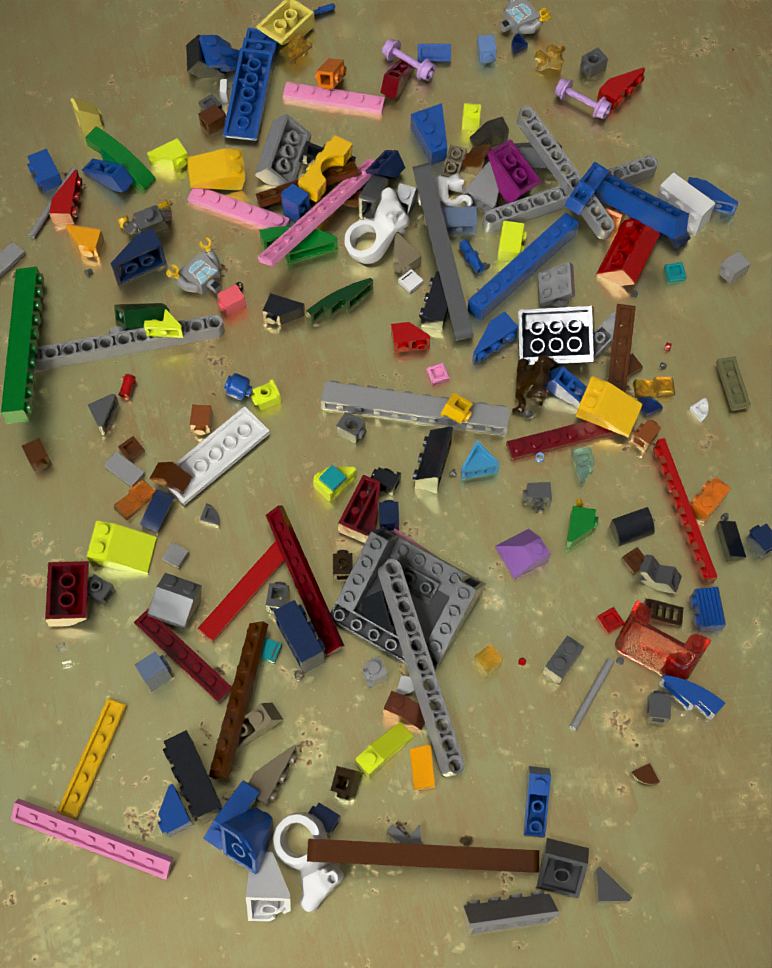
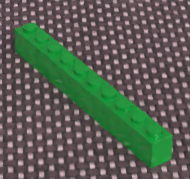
M37 266L16 269L1 405V414L7 424L30 421V413H33L31 402L32 398H34L33 383L36 382L34 368H37L35 357L38 354V325L41 324L39 312L42 311V284H44V276L39 272Z

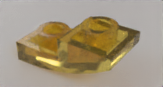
M656 376L653 380L635 379L633 381L634 394L637 399L663 398L675 395L672 377Z

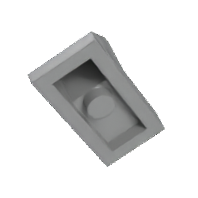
M392 824L387 830V835L397 843L422 844L420 825H418L409 838L406 836L408 834L407 831L399 825L395 827Z

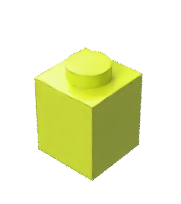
M464 103L462 130L479 131L481 104Z

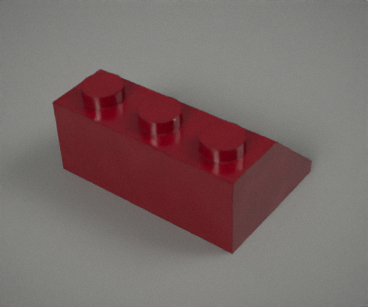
M89 561L48 562L45 620L49 627L71 626L87 619Z

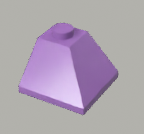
M530 529L495 546L514 579L547 563L551 555L541 537Z

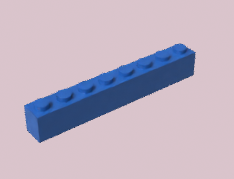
M564 213L468 300V312L481 322L576 236L579 222L569 214Z

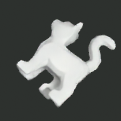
M459 173L450 177H434L441 207H456L463 201H466L467 206L473 205V200L468 195H460L455 200L449 199V190L462 194L465 193L463 189L465 180H463Z

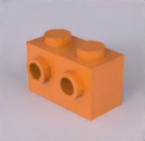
M716 476L711 482L708 480L701 489L703 490L701 495L696 494L690 502L695 518L705 524L731 490V487Z

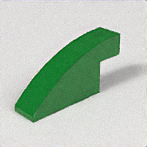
M96 126L85 137L87 146L100 153L103 161L123 165L134 180L132 184L146 191L156 180L154 175L137 157Z
M278 226L259 230L264 250L291 226ZM314 229L285 255L287 264L337 250L338 239L332 234Z

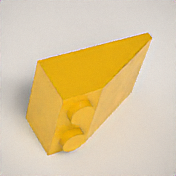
M224 148L187 158L190 188L242 190L245 181L242 149Z
M592 376L578 406L576 417L629 438L643 404L613 384Z

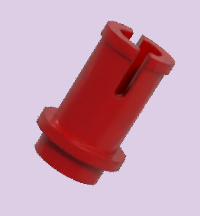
M125 374L122 377L123 382L118 393L120 397L130 398L133 385L137 382L135 376Z

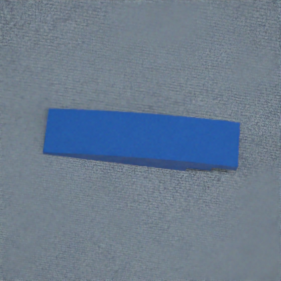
M247 28L246 38H244L242 48H240L223 137L257 141L279 43L256 28Z

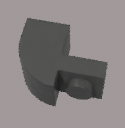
M647 554L640 565V573L642 574L640 581L662 592L676 594L682 576L675 567L660 565L653 555Z

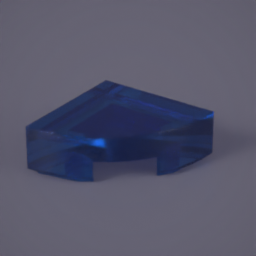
M519 33L513 37L511 43V50L514 55L528 47V43Z
M642 397L637 400L643 404L641 410L645 417L663 409L662 405L655 399Z

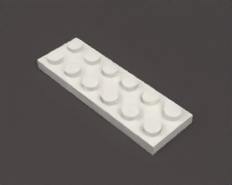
M244 406L175 463L191 475L193 479L184 494L168 488L169 491L185 506L270 434V430Z

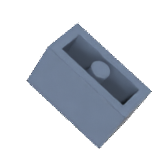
M441 207L448 235L477 234V207Z
M156 651L135 664L151 692L172 679L169 673L172 671L169 663L163 655L159 657Z

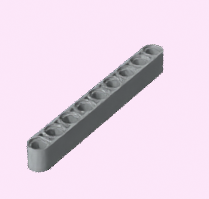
M529 106L522 107L517 118V125L569 197L575 189L572 185H578L582 179L581 175L534 109ZM593 195L581 212V215L598 238L607 239L614 229V222L597 197Z

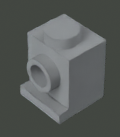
M380 656L364 662L365 668L361 669L369 688L388 680V673Z

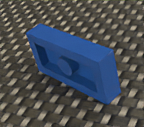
M418 44L417 61H424L427 58L431 59V61H451V44Z

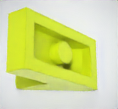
M166 309L163 321L151 320L144 322L147 336L184 337L182 326Z

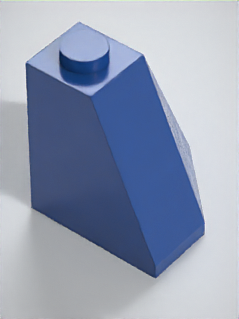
M256 807L221 824L223 854L254 874H257L273 834V818L271 815Z

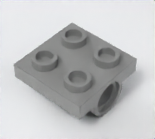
M568 262L538 273L540 305L543 307L548 305L564 307L568 305L569 298L575 296L573 264Z

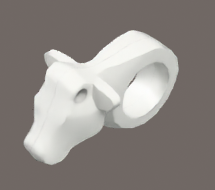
M385 188L381 192V201L374 218L363 219L353 223L345 234V246L349 255L357 262L370 264L378 261L388 249L394 235L398 232L404 236L406 233L404 228L409 226L410 219L392 188ZM366 232L376 233L375 243L369 249L362 251L355 249L357 239Z
M306 812L294 813L286 816L276 827L273 837V849L277 857L284 864L301 871L302 897L300 905L307 912H313L319 908L323 899L344 879V871L340 868V863L307 862V854L300 855L290 849L286 836L288 829L293 823L304 824L310 830L312 839L328 840L323 823L317 817Z

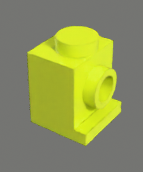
M273 379L267 384L252 389L253 395H251V399L255 406H259L260 411L281 403L280 393Z

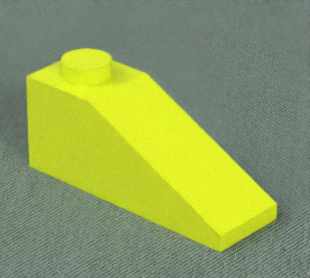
M399 722L369 745L355 759V765L370 780L414 738V735Z

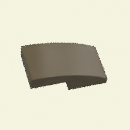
M450 144L441 176L450 177L456 173L460 174L463 166L462 160L467 153V148Z

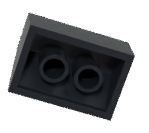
M453 427L430 430L429 436H425L422 446L425 447L424 453L420 452L417 462L420 466L418 470L415 469L412 478L415 481V488L433 493L438 492L452 444Z

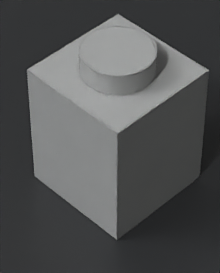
M739 251L722 261L719 269L720 275L729 283H732L747 273L750 263Z

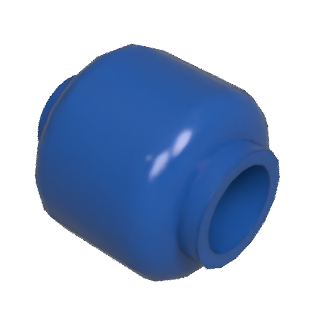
M234 373L232 376H228L224 389L228 396L243 400L245 396L249 397L253 386L249 385L250 379L248 377Z

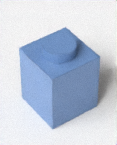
M494 35L477 36L476 48L479 63L495 62L497 49Z

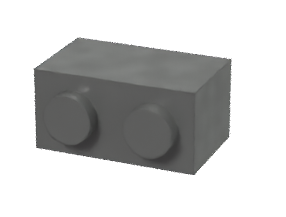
M567 635L544 667L542 674L559 685L581 655L584 646Z

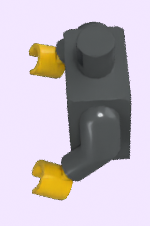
M166 199L164 202L158 203V206L154 205L134 213L131 222H129L127 215L117 219L120 228H124L129 234L138 235L142 231L151 228L157 234L169 229L166 221L171 220L172 213Z

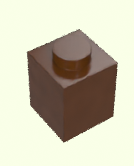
M216 104L198 114L200 125L209 135L225 126L226 114Z
M40 438L22 445L34 472L44 470L52 464Z

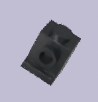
M378 467V469H374L371 478L381 482L382 492L393 496L401 482V473L397 472V474H394L388 468Z

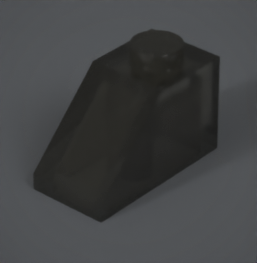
M503 116L485 122L470 136L473 147L486 144L495 147L508 141L509 128Z

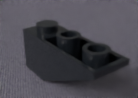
M436 271L434 278L431 277L429 288L431 289L429 293L426 292L424 303L426 305L425 308H421L419 318L422 319L421 326L442 331L447 317L448 306L439 272Z

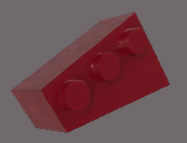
M362 475L338 522V531L366 543L371 531L376 530L381 492L380 481Z

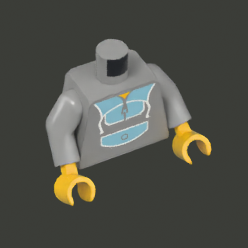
M509 0L504 9L503 22L499 26L503 32L510 29L516 36L533 34L540 28L543 21L551 19V14L547 8H542L540 13H538L527 0Z
M205 237L207 246H204L199 241V247L205 249L206 252L201 251L180 270L176 265H171L170 267L174 270V273L168 269L166 274L169 277H174L176 283L184 291L198 292L203 295L212 290L217 294L222 289V285L219 283L221 280L220 262L214 250L209 247L211 245L210 239Z

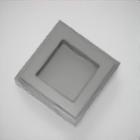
M172 542L163 555L162 560L180 569L189 555V551Z

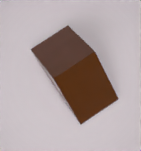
M158 462L149 479L184 494L193 477L174 462Z

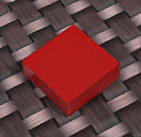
M614 607L596 617L607 635L624 625V621Z

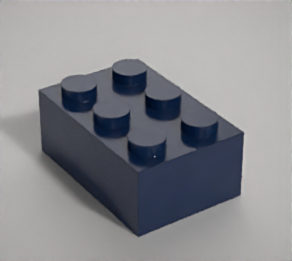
M293 600L274 610L276 624L303 674L325 663V646L320 638L316 639L315 628L311 621L307 622L303 606L301 604L297 605L296 601Z

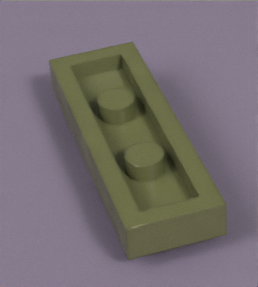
M736 356L717 359V368L731 411L749 408L751 403Z

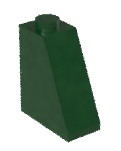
M163 303L114 305L115 321L125 329L144 327L145 321H163L165 309L169 313L170 311L167 305Z

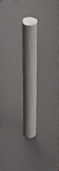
M606 659L571 722L570 729L577 731L613 666V660Z

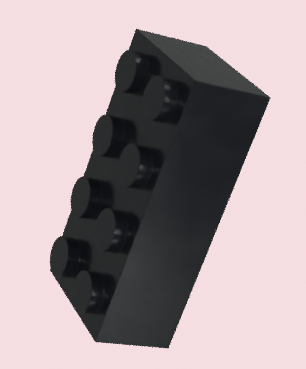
M185 730L163 741L166 746L163 748V752L170 765L174 764L171 770L178 783L182 782V786L179 788L184 799L191 803L188 809L195 821L199 820L204 825L214 820L223 807L188 731Z

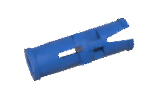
M468 239L461 241L459 248L465 254V260L471 264L476 274H479V271L480 273L483 272L486 267L478 257V252L474 251Z

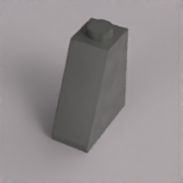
M376 175L370 177L358 197L359 218H374L381 201V192L389 187V179Z

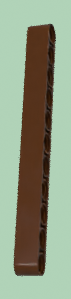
M308 839L307 862L539 873V850Z

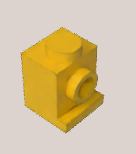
M453 392L440 415L442 417L446 415L459 424L463 420L467 422L472 414L470 408L473 403Z

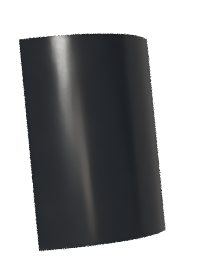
M648 507L614 518L609 526L618 546L655 533L653 518Z

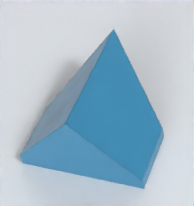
M477 440L461 468L460 477L461 479L498 473L499 462Z

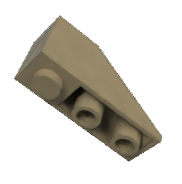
M273 702L259 704L244 717L236 751L264 735L283 720Z
M291 746L253 773L249 784L260 791L256 799L257 802L267 807L270 802L274 803L279 793L276 791L280 783L284 784L288 777L287 769L290 765L293 766L297 760L296 746Z

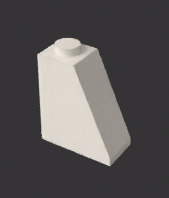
M266 851L261 868L257 874L251 871L248 873L246 891L248 921H272L276 918V914L280 912L285 914L291 911L290 893L273 852Z

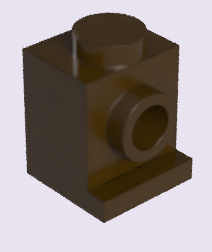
M338 550L337 553L333 554V581H347L353 569V555L348 550Z
M337 766L330 791L336 792V797L349 800V796L355 797L363 773Z

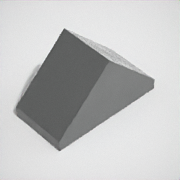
M110 394L88 404L103 435L106 434L119 404L115 394Z
M599 866L594 872L596 904L628 903L632 897Z

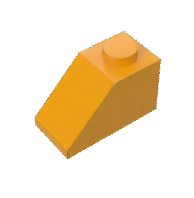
M67 224L68 235L80 253L87 257H99L104 242L102 231L100 229Z

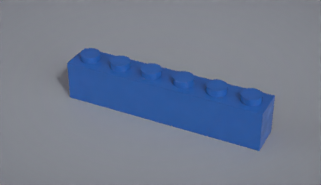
M612 174L606 176L597 190L596 197L598 200L627 214L631 218H635L642 224L654 228L669 238L675 239L687 233L689 213Z

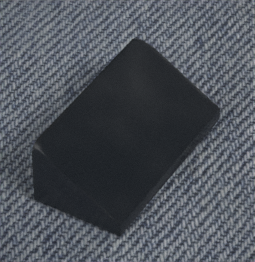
M719 521L716 526L726 560L732 561L746 558L736 521Z

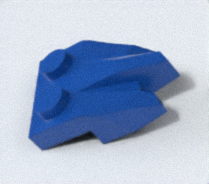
M218 35L200 36L199 41L207 68H220L221 72L236 70L237 62L235 60H238L240 50L233 49L229 42Z

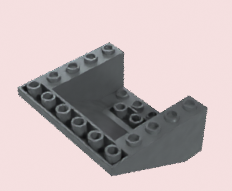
M385 527L371 531L330 612L334 623L406 663L397 633L395 631H387L366 619L362 612L361 603L362 598L383 591L378 576V569L387 560L395 559L402 567L436 672L475 606L486 583ZM387 567V571L393 574L392 570L389 567ZM393 586V590L399 593L398 589L395 586ZM399 605V609L405 612L403 606ZM405 624V628L411 632L410 626ZM411 643L412 649L417 651L416 645ZM417 663L418 668L423 671V666Z

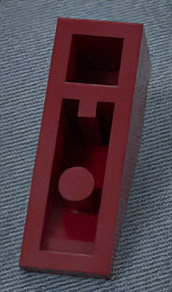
M400 59L384 74L380 93L384 94L387 98L396 99L402 93L415 67Z

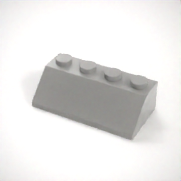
M287 113L274 119L254 175L266 184L280 186L295 181L301 162H298L301 150L305 142L309 141L311 133Z

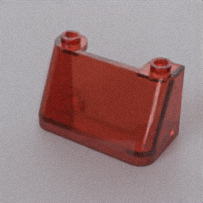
M636 601L616 638V650L663 677L667 675L688 680L711 640L700 634L691 635L686 643L677 640L648 624L652 616L650 608Z

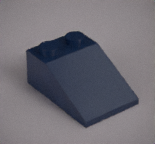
M151 228L136 235L110 264L117 284L121 285L167 264L162 244L154 229Z

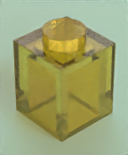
M489 644L474 656L473 663L487 678L502 666L503 658Z

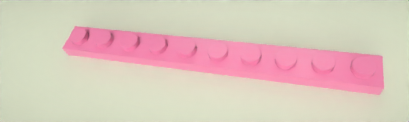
M368 158L358 167L360 175L343 180L265 249L258 256L259 262L272 267L277 264L347 199L355 194L357 190L366 184L372 175L367 174L365 170L375 160Z

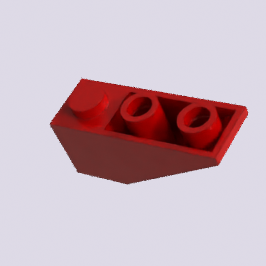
M642 67L608 79L599 89L597 101H600L602 97H606V100L612 103L611 110L621 106L626 96H630L635 87L641 85L644 81L645 68Z
M77 170L73 171L51 199L49 214L53 223L74 224L75 217L78 216L77 202H80L79 189L82 188L83 181L82 177H79Z

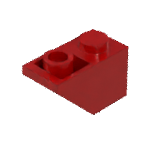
M412 323L391 324L394 352L430 348V335Z

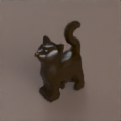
M547 355L539 356L533 366L526 365V358L518 360L515 397L519 405L512 409L514 414H520L524 411L526 400L523 394L525 392H528L526 398L536 401L539 407L542 406L543 400L549 395L547 390V384L550 380L549 371L555 365V362Z

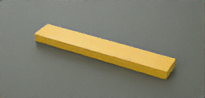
M107 698L56 813L76 821L78 820L126 711V704Z

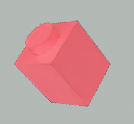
M236 284L217 294V306L227 316L246 307L245 297Z

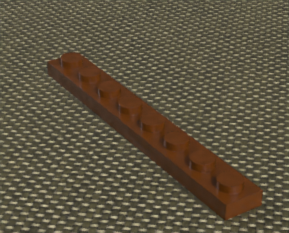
M264 621L249 623L226 713L221 725L219 739L216 744L215 754L211 763L209 777L213 779H227L230 775L269 625Z

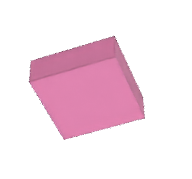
M443 362L426 368L432 386L450 380Z

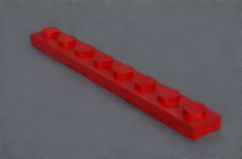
M665 438L658 439L653 452L660 461V471L666 477V487L672 493L673 506L675 509H678L680 524L686 530V540L692 546L693 559L695 562H698L699 575L702 580L704 579L706 585L713 584L718 576L667 442Z

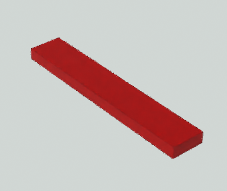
M276 541L197 628L198 631L212 642L218 638L285 562Z

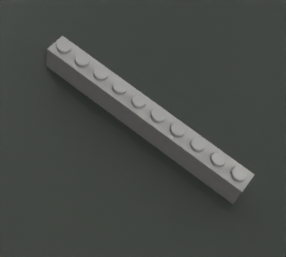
M325 381L321 397V407L324 410L347 411L352 414L440 427L450 426L454 429L502 436L507 434L510 408L504 405L494 406L484 402H472L473 405L470 408L471 416L467 422L463 420L459 424L446 415L443 417L440 415L449 400L448 397H432L429 394L418 395L409 391L398 392L393 389H377L374 386L363 387L354 383L343 384L338 381Z

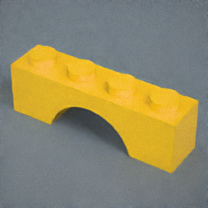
M336 135L326 142L324 150L317 154L315 162L308 166L306 174L301 176L298 181L299 188L309 194V199L315 202L319 201L326 191V178L322 173L329 167H343L352 156L353 143Z

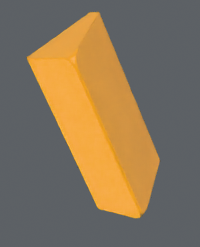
M431 745L411 748L410 758L414 791L435 789Z

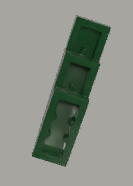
M368 278L352 283L324 297L306 310L307 321L313 324L324 314L330 318L342 307L349 311L373 290V279Z

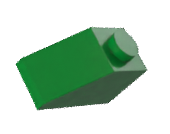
M572 507L566 549L572 548L590 536L593 528H597L599 517L595 516L596 509Z

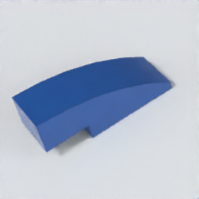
M594 162L570 194L564 206L580 215L608 175L609 170Z
M665 675L659 682L665 690L689 711L696 706L709 719H712L726 704L705 688L681 678Z

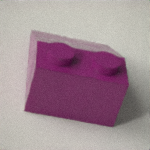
M511 139L487 153L498 190L507 203L517 201L542 182Z

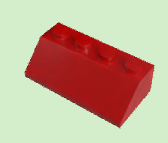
M635 218L624 220L596 273L597 276L620 286L635 284L661 232L642 224Z

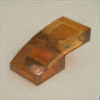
M143 479L129 489L128 495L114 504V509L127 521L152 499L155 490Z

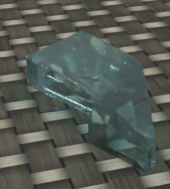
M590 446L572 449L571 451L580 484H583L585 478L593 473L595 459Z

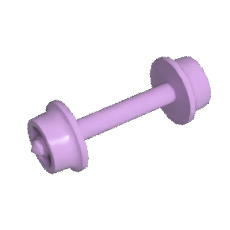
M393 39L386 41L382 54L386 56L388 61L394 60L397 56L418 69L417 79L429 81L432 78L436 66L431 63V59L427 58L420 63L400 51L401 41Z
M562 78L556 85L555 95L559 96L561 101H564L569 95L595 109L593 118L605 119L610 113L612 103L607 101L606 97H602L599 102H596L572 89V79L566 80Z

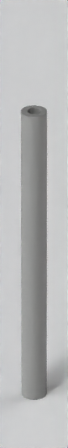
M74 167L71 168V170L69 171V173L67 174V176L65 177V179L63 180V182L61 183V185L59 186V188L57 189V191H58V190L60 189V187L64 184V182L69 178V176L73 173V171H74V170H77L76 168H74ZM51 200L28 235L31 238H35L50 215Z

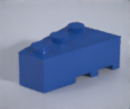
M442 103L412 113L410 127L430 165L445 161V158H447V139Z

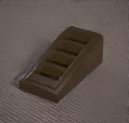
M645 598L642 621L682 627L684 607ZM651 608H654V615L650 614ZM658 609H662L661 617L658 616ZM666 610L669 611V619L665 618ZM673 612H677V621L673 620Z

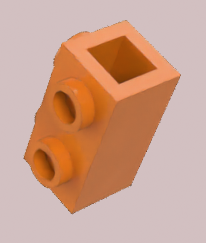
M328 58L315 74L318 87L332 90L340 83L347 72L344 60Z

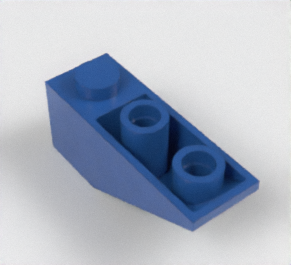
M506 312L490 321L473 352V364L483 361L487 358L488 354L493 351L497 352L505 343H510L516 339L518 325Z
M528 767L524 835L545 837L551 782L550 768Z

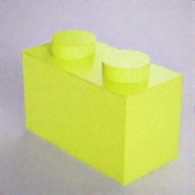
M503 221L497 260L511 262L524 250L525 246L521 245L522 241L525 242L527 231H523L524 223Z

